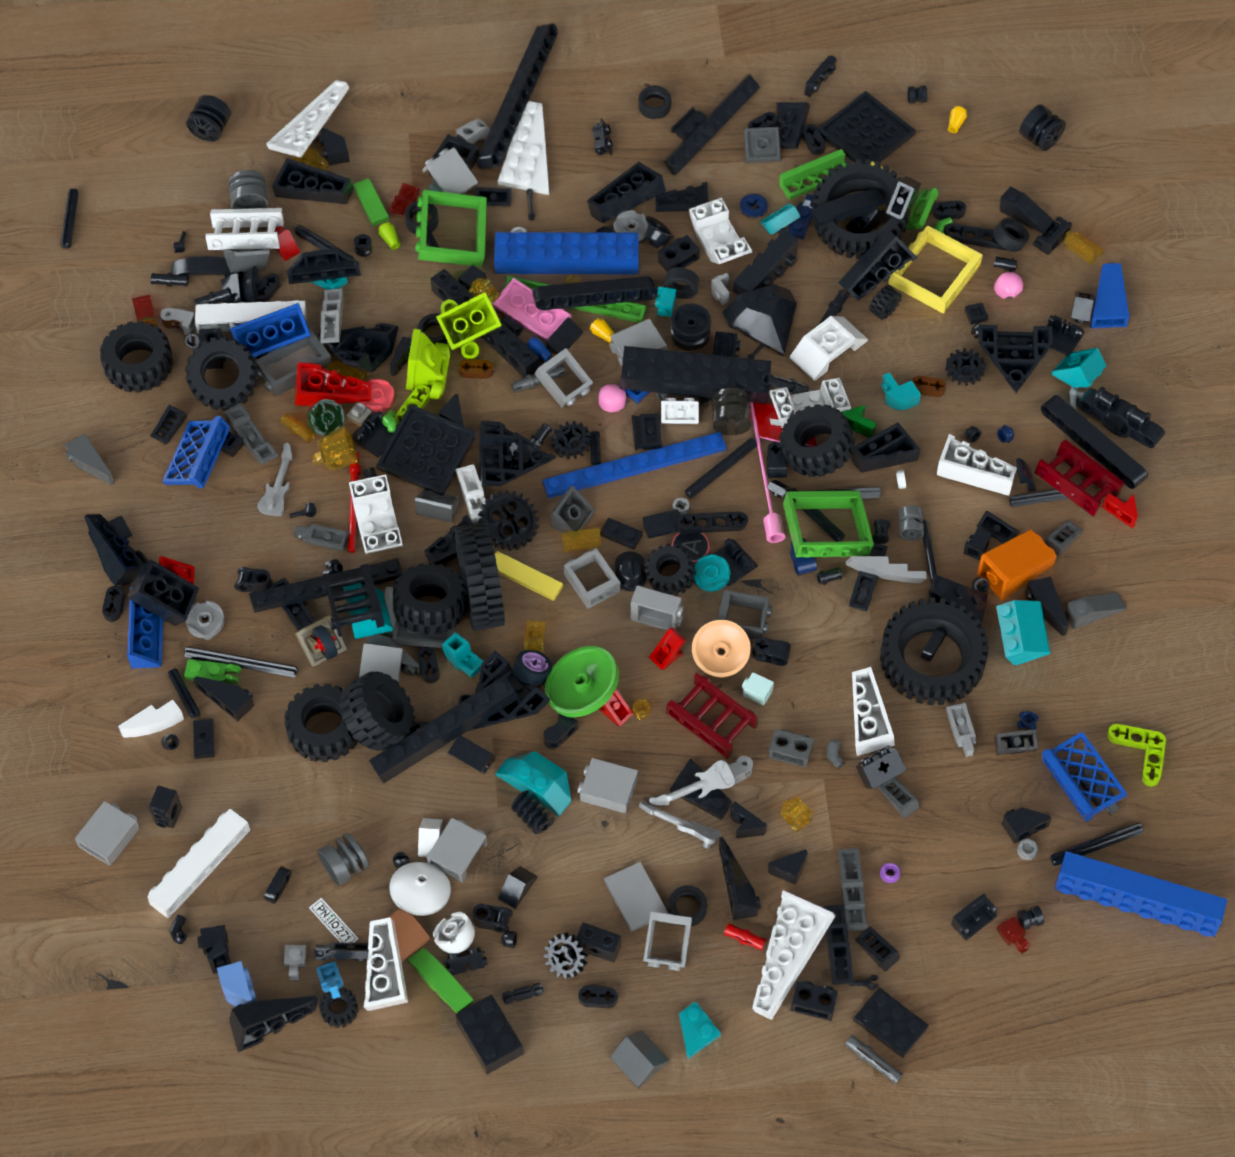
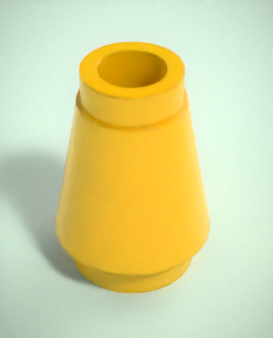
M955 106L951 110L948 124L949 132L957 133L967 118V111L963 107Z
M597 318L590 326L592 334L611 343V335L615 333L604 319Z

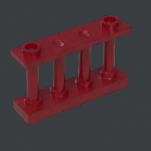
M1066 439L1061 442L1056 453L1057 457L1049 464L1043 459L1039 460L1034 472L1093 517L1100 507V500L1109 493L1117 497L1125 483ZM1063 461L1072 467L1065 474L1055 469ZM1077 472L1086 477L1079 485L1070 480ZM1092 483L1101 488L1094 496L1085 491Z
M696 672L694 675V685L696 686L680 703H676L671 699L666 705V714L728 759L733 751L731 742L747 725L755 729L758 717L752 710L745 709L714 686L706 676H701ZM701 691H704L710 696L708 701L696 714L689 713L686 707ZM716 702H719L726 709L711 725H705L701 722V719ZM732 713L735 714L741 721L726 737H721L717 734L716 730Z

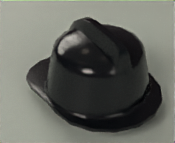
M651 216L645 217L648 223L646 237L650 240L652 246L658 248L660 245L665 246L671 238H675L662 222Z
M627 551L618 555L615 560V574L620 581V588L625 591L633 592L636 586L643 587L646 582L645 561L640 554Z

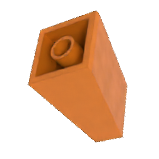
M1031 529L984 553L980 559L977 575L985 578L989 583V588L1003 601L1028 584L1029 581H1032L1052 567L1057 555L1051 547H1048L1043 542L1041 536L1035 534Z

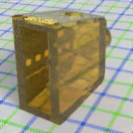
M344 426L319 440L320 452L312 455V460L316 466L324 463L330 470L359 463L351 433Z

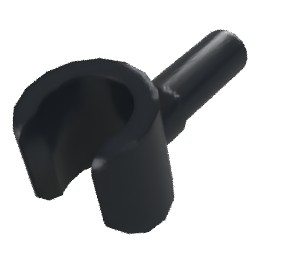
M185 231L182 232L179 242H173L175 253L185 251Z
M307 503L305 510L289 514L290 518L304 515L314 517L316 514L315 504Z
M871 975L868 980L853 981V984H849V986H866L869 990L873 991L877 989L879 984L874 985L871 981H877L879 977Z

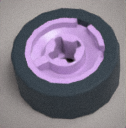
M532 649L521 651L513 665L515 676L520 681L532 686L544 684L552 670L550 659L545 654Z

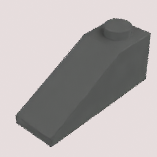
M85 434L65 444L67 449L65 455L69 462L73 461L77 468L110 485L114 484L111 472Z
M1118 593L1085 596L1068 603L1066 616L1072 627L1077 629L1125 611L1126 607Z

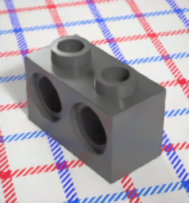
M775 729L768 758L807 768L814 739L804 734H793L785 729ZM783 742V743H785L786 745H785V746H780V745H778V743ZM797 748H804L805 751H799Z

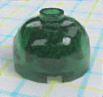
M323 399L309 407L306 421L313 433L318 436L328 437L339 432L345 423V415L342 407L338 406L335 401Z

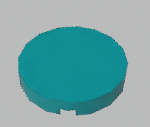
M714 554L705 555L695 563L696 575H694V582L703 591H719L729 582L731 576L730 566L723 557Z

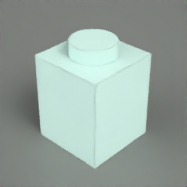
M752 672L750 678L746 677L742 684L744 689L743 697L764 706L773 692L774 682Z

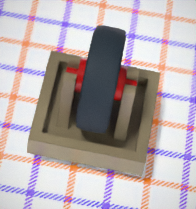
M326 615L294 632L311 667L332 659L339 653L347 650L342 638L338 637L337 629H332L330 615Z

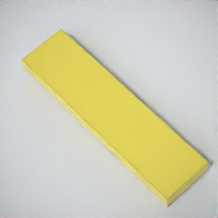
M499 551L495 553L498 574L552 601L556 599L563 588V583Z

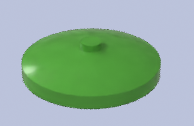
M597 646L580 647L567 653L553 666L547 677L545 695L551 700L549 704L557 713L566 717H581L598 710L615 692L619 681L618 664L607 650Z

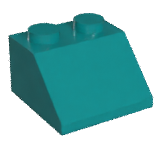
M1097 347L1072 352L1070 356L1066 355L1051 373L1074 388H1087L1102 374L1107 365Z

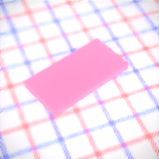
M513 278L492 303L493 308L505 316L510 315L513 321L521 324L542 340L547 341L567 317L572 318L571 314L563 309H537L532 296L533 290Z

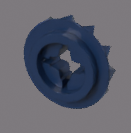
M748 194L741 199L740 209L742 214H746L748 218L752 216L756 219L757 216L762 217L764 213H767L768 202L759 194ZM757 203V208L751 209V206Z

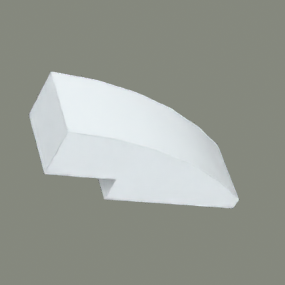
M473 464L457 468L456 472L472 523H477L479 518H482L478 516V513L483 511L480 507L482 504H485V497Z
M171 700L157 710L153 705H150L118 727L123 738L138 737L172 727L184 720L180 708L174 700Z

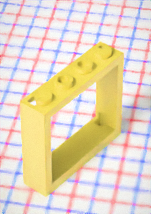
M927 225L923 232L918 233L916 241L914 243L911 242L908 248L917 256L928 242L966 262L967 265L942 297L901 276L912 263L911 260L905 264L903 269L897 270L890 275L888 284L944 314L981 266L983 255Z

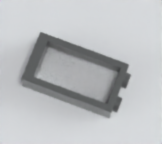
M312 330L310 331V337L276 349L255 361L258 369V378H262L265 381L266 389L269 392L272 391L275 396L295 386L297 362L318 364L323 369L332 366L331 355Z

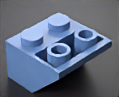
M241 961L217 968L221 987L228 1003L237 1006L257 1001L248 967L243 968Z

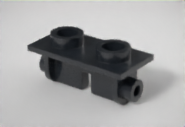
M601 118V124H595L593 127L595 152L598 155L608 152L611 156V148L613 147L610 138L611 128Z
M475 948L468 950V955L460 956V953L448 955V960H444V963L449 962L446 970L454 976L466 972L464 964L469 965L470 971L484 968L485 965H488L486 957L482 958L481 955L485 951Z

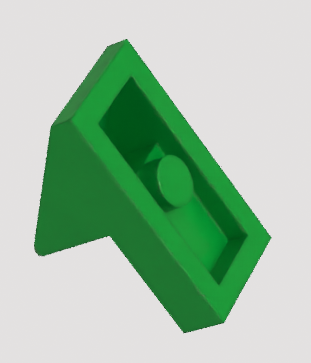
M865 405L841 411L846 416L852 431L868 438L874 436L876 423L868 418H863L866 409Z

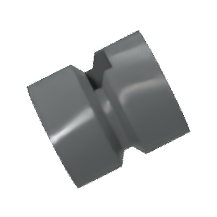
M914 505L902 507L898 512L900 537L908 541L921 539L924 536L922 508Z

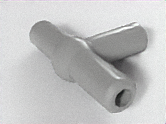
M1071 386L1069 405L1075 409L1077 398L1080 399L1085 392L1078 391V388Z

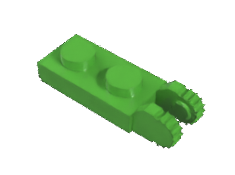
M935 187L930 188L929 191L927 189L921 190L909 216L908 230L924 227L933 202L937 200L938 190Z
M188 659L184 678L194 681L193 678L198 676L224 683L237 684L239 678L233 675H226V673H241V667L233 664L226 665L224 663Z

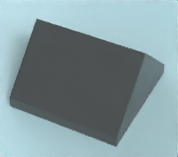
M266 249L223 250L230 273L246 272L253 266L257 267V271H263L270 254L269 250Z
M572 485L552 511L551 527L573 539H577L596 510Z
M424 489L415 497L417 515L453 523L461 497L449 494L441 496Z
M643 1031L626 1036L610 1057L637 1088L641 1087L670 1062Z

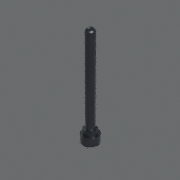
M923 520V541L930 582L932 583V578L937 575L928 521Z

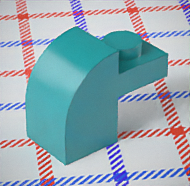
M890 372L883 375L881 388L886 394L884 402L889 407L896 410H906L919 404L921 393L912 380L898 386Z
M455 632L442 644L445 656L459 672L462 670L470 678H473L480 672L481 664L484 661L471 651L469 642Z

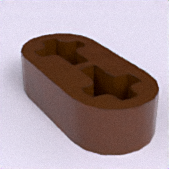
M467 359L459 363V373L464 378L487 379L493 375L494 367L489 360Z
M915 376L912 379L921 395L941 397L945 393L946 383L942 379L926 376Z

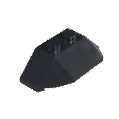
M339 248L302 252L287 270L289 284L361 276L358 261Z

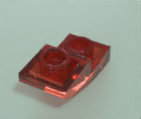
M403 183L398 195L394 196L388 211L405 217L406 208L416 201L420 189Z

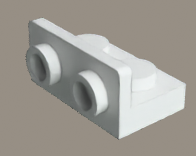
M665 398V401H661V424H698L699 401H695L694 398H684V401H676V398Z

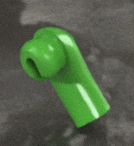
M950 217L936 222L933 229L945 234L943 232L944 228L948 224H953V221Z
M390 410L382 418V423L389 432H395L398 424L394 418L396 412Z

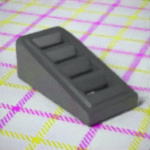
M1067 520L1046 538L1045 544L1055 551L1056 557H1059L1079 537L1083 530L1070 520Z
M896 777L878 786L881 793L903 818L908 817L919 809L918 799ZM895 785V787L892 788L891 790H889V791L887 790V789L890 788L891 786Z

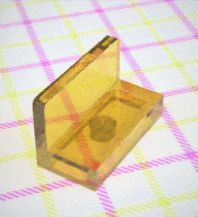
M1068 231L1066 233L1064 246L1090 265L1103 255L1104 250L1079 232L1075 231L1072 233Z

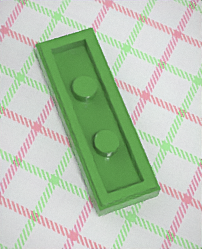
M370 179L354 183L353 188L372 226L389 221V216Z

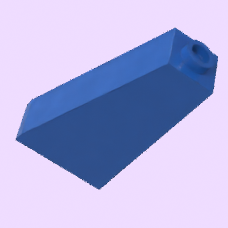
M1121 263L1103 264L1090 328L1127 327L1130 316Z

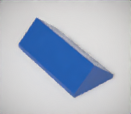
M299 303L230 328L233 338L238 343L244 344L253 355V358L311 336Z
M130 600L127 656L131 668L162 666L163 619Z

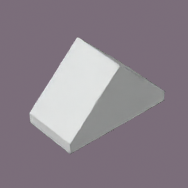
M422 819L419 827L418 857H427L442 834V819Z

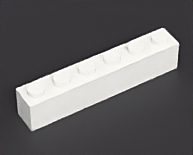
M294 300L283 302L260 301L255 303H205L196 305L195 324L197 333H199V329L221 328L222 332H231L230 328L296 303H299L307 321L305 301Z
M231 809L226 813H222L217 823L205 831L204 837L192 845L190 852L178 860L176 867L164 875L162 882L150 890L147 897L150 905L169 919L250 831L248 822Z

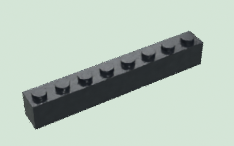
M504 675L369 761L382 782L385 783L456 739L459 734H464L518 700V697Z

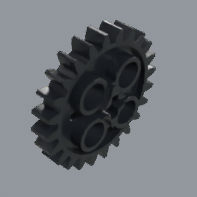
M508 490L505 491L504 495L501 491H498L497 496L492 494L490 499L487 498L484 501L485 504H482L480 507L483 511L478 513V516L482 517L479 518L478 523H487L490 537L495 542V548L500 544L501 550L508 546L509 551L513 549V546L516 550H519L520 544L525 547L527 542L530 543L533 540L532 536L535 537L537 534L535 530L539 528V525L535 523L539 521V518L534 516L538 513V510L532 511L534 504L528 505L529 498L523 500L522 493L517 497L516 491L511 495ZM507 505L513 506L515 511L509 510ZM492 514H496L500 520L493 519ZM518 521H523L525 527L520 526ZM502 530H507L510 536L504 535Z

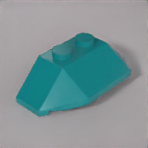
M536 751L507 758L495 773L496 776L519 791H529L527 796L533 795L535 801H539V804L559 817L571 803L567 771Z

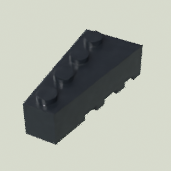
M286 158L272 185L275 197L339 204H347L354 190L349 178Z

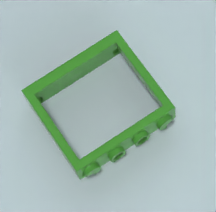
M423 190L422 196H418L417 207H420V211L417 212V222H420L416 229V237H419V242L416 241L415 250L418 252V260L468 266L473 264L476 267H482L485 258L487 197ZM428 203L477 209L475 252L426 246Z
M795 491L786 493L783 506L796 557L870 555L874 543L860 491ZM795 509H852L860 541L803 542Z

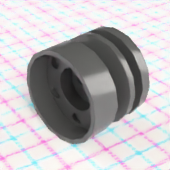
M242 170L234 173L229 178L231 209L268 207L265 177L261 173L254 170Z
M348 832L342 835L343 841L340 838L335 839L338 849H335L329 843L317 850L324 868L337 886H341L351 880L350 869L356 875L361 874L359 867L363 871L369 869V864L362 847Z

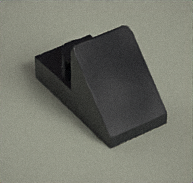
M737 802L730 806L729 815L731 819L737 824L741 823L736 830V838L765 835L767 830L765 822Z

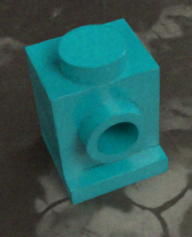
M658 287V297H656L655 307L658 308L657 314L662 317H672L676 302V289Z

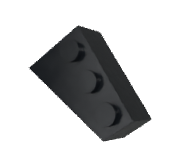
M897 422L854 446L851 461L863 473L918 461L920 448L900 423Z

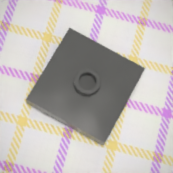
M779 127L744 129L746 163L781 162Z

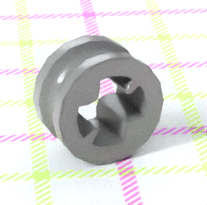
M681 497L674 500L673 510L678 509L681 515L689 513L690 504L687 499Z

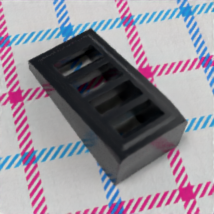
M404 336L401 338L390 362V373L392 376H395L408 361L411 338Z
M168 405L150 436L167 445L184 423L187 415L185 412ZM172 415L176 416V417H177L176 420L173 419V418H171V416H172ZM168 420L173 422V425L168 424ZM165 426V427L169 428L170 430H169V432H168V431H166V430H164V429H162V428ZM162 432L166 434V437L164 438L158 435V433Z
M228 432L227 441L223 443L220 451L234 457L244 445L242 437Z
M871 926L855 939L884 971H887L900 959L898 951ZM873 936L874 938L866 944L865 942Z

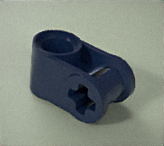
M791 541L789 553L796 574L800 576L817 571L815 558L796 557Z

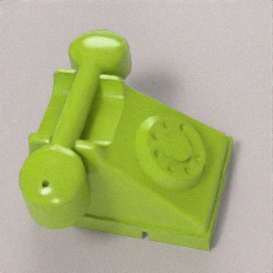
M486 292L460 305L454 300H445L441 305L442 314L436 316L451 349L455 350L462 346V355L470 360L475 359L480 354V347L473 340L502 326Z
M419 329L413 330L408 359L406 390L413 391L419 385H426L432 388L429 399L439 400L445 391L450 348L448 344L436 342L434 345L425 333H422Z

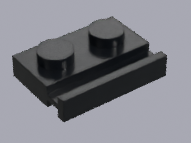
M692 107L671 127V133L677 134V137L684 140L707 116Z
M658 413L640 414V416L632 415L635 450L643 448V450L661 448L662 442Z

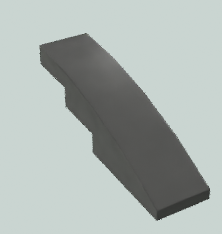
M858 848L838 849L841 891L848 931L867 930L863 877Z

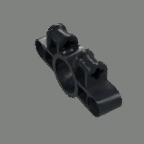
M1103 386L1098 391L1089 388L1077 402L1081 410L1102 421L1104 426L1116 436L1130 437L1148 448H1154L1165 435L1164 429L1150 420L1151 413L1144 412L1138 409L1137 405H1132L1126 400L1119 399V395H1113L1106 391V388Z

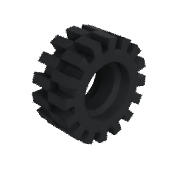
M885 285V287L881 288V291L877 292L876 296L874 295V300H871V305H869V311L879 319H886L888 315L892 314V311L896 310L895 308L901 302V293L891 285Z
M346 987L339 989L340 997L333 999L329 991L328 994L324 992L323 998L320 999L319 1008L323 1020L328 1022L330 1026L334 1024L335 1028H339V1025L346 1027L347 1022L351 1024L352 1018L355 1019L357 1017L358 1004L356 997L352 994L351 990L346 991ZM341 1000L347 1004V1008L343 1013L335 1014L331 1011V1005L335 1001Z

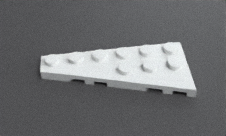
M335 80L266 143L268 148L302 157L348 91L349 86L347 82Z
M784 890L781 895L782 902L777 911L776 925L773 926L766 953V964L761 972L763 974L761 983L758 985L752 1007L754 1012L770 1020L776 1014L835 918L832 912Z

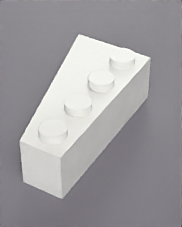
M949 434L939 460L937 475L1009 496L1017 468L996 457L991 458L987 456L985 451L981 449L977 451L969 447V443L965 441L961 443L955 440V436Z
M869 667L852 672L857 756L877 751L887 746H894V734L872 668Z
M391 917L371 921L365 987L366 997L364 1001V1008L367 1011L408 1003L394 921Z

